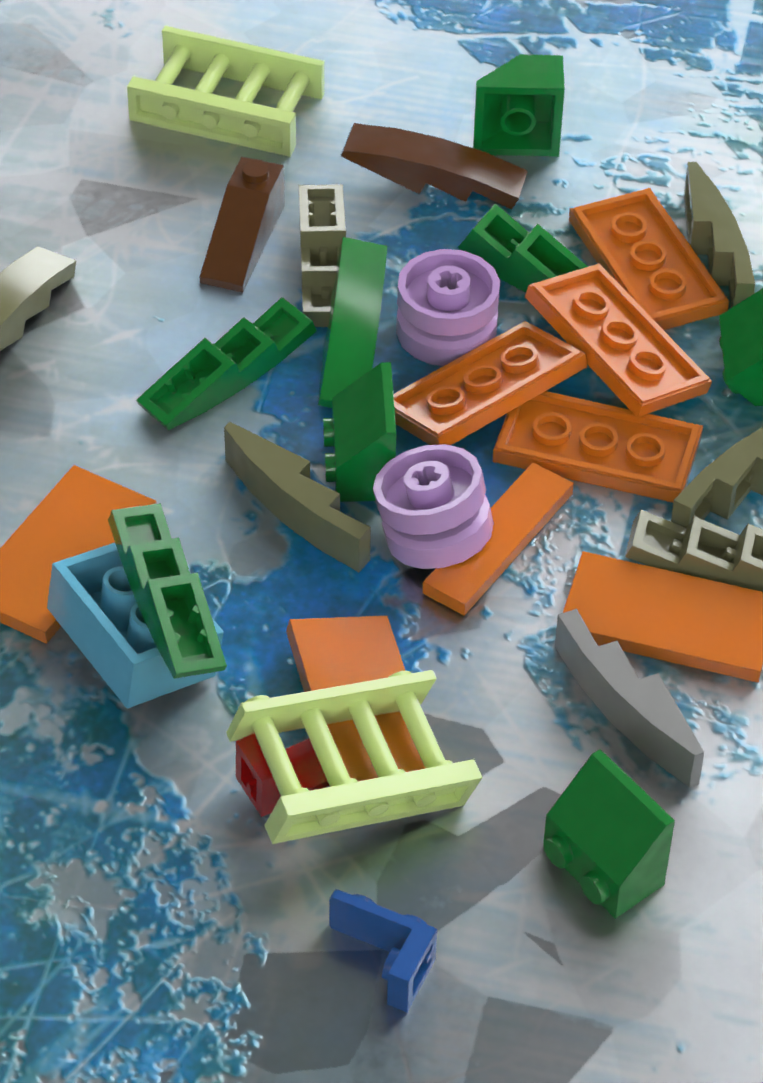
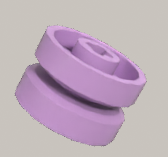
M440 249L424 252L411 259L399 273L397 287L398 312L396 334L401 346L418 360L431 365L444 366L495 338L498 323L500 280L494 267L483 258L463 250Z
M446 444L424 445L414 448L388 461L376 475L373 492L382 518L386 542L391 555L403 564L420 569L445 568L469 559L481 551L491 538L494 521L490 504L485 495L486 486L483 472L477 458L464 448Z

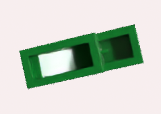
M496 203L458 246L460 250L483 258L494 267L500 279L525 293L530 284L588 267L538 223L529 233Z

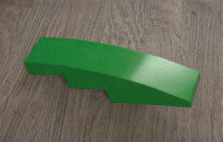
M348 237L342 238L338 254L336 282L331 297L329 326L324 339L318 396L319 406L332 408V398L373 368L388 246Z
M281 297L253 324L243 317L216 343L213 344L206 338L202 339L138 397L136 401L140 407L167 430H171L209 411L260 378L316 333L315 325L310 318Z
M161 503L111 510L108 522L124 571L153 641L173 678L224 671L227 664L198 572L190 573L179 537L171 538Z

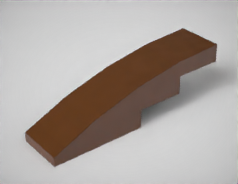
M354 123L351 127L341 153V157L417 194L421 193L427 183L464 202L467 201L472 191L511 210L520 198L528 172L526 169L489 153L443 138L399 128Z

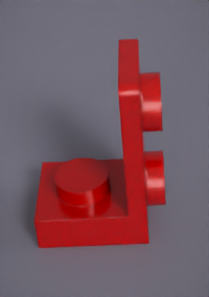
M253 733L236 741V779L260 816L263 817L272 813L281 795L256 735ZM309 738L285 749L301 788H307L309 791L329 786Z

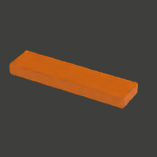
M532 462L491 507L494 521L492 535L482 550L464 562L445 568H435L423 581V594L465 616L573 495L574 483Z

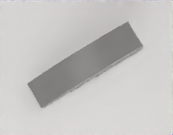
M577 609L558 614L555 649L579 686L606 718L647 757L688 787L699 785L704 750L659 673L639 679L618 641L598 646Z

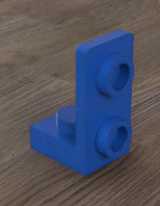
M335 889L329 899V926L333 930L390 952L382 971V979L388 981L387 1005L408 1013L436 960L437 928L429 926L417 916L401 915L381 907L364 895H351Z

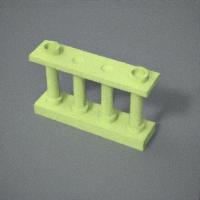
M164 26L162 29V44L165 65L155 81L132 77L127 85L129 120L291 157L296 148V113L293 111L302 95L322 100L325 95L324 61ZM182 68L204 73L195 90L172 85ZM222 77L244 82L235 99L212 94ZM262 86L284 91L275 108L253 103Z
M433 670L417 673L400 671L383 679L273 698L259 695L240 704L226 734L231 742L255 733L281 797L278 799L264 825L272 844L465 805L483 777L474 759L452 763L450 760H445L421 708L422 702L437 679ZM400 711L425 769L411 772L398 769L375 715ZM353 720L378 778L359 782L357 779L350 778L327 724ZM305 728L330 787L309 791L307 788H301L279 733Z

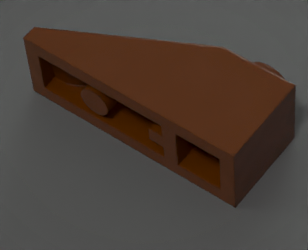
M240 158L224 193L200 273V284L243 293L285 206L284 165L259 159Z

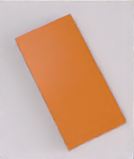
M651 188L570 208L569 221L597 264H600L663 330L721 315L728 310L729 300Z
M600 264L528 285L525 298L569 345L586 353L587 365L636 417L708 393L712 380Z
M523 321L394 393L396 425L429 445H453L587 368L586 353L529 322Z
M545 391L507 413L493 450L492 462L521 469H527L533 462L565 479L673 503L674 499L687 486L702 438L703 426L652 414L636 417L629 409Z
M73 465L0 548V623L47 644L61 627L47 609L52 563L115 543L108 522L111 510L157 504L156 500Z
M585 551L582 552L563 613L577 609L598 646L618 641L624 652L759 683L763 668V592Z
M388 616L289 620L286 633L304 692L383 679L396 672L406 671ZM400 711L375 715L398 769H403L405 772L425 769ZM353 720L327 724L350 778L357 779L358 782L378 778Z

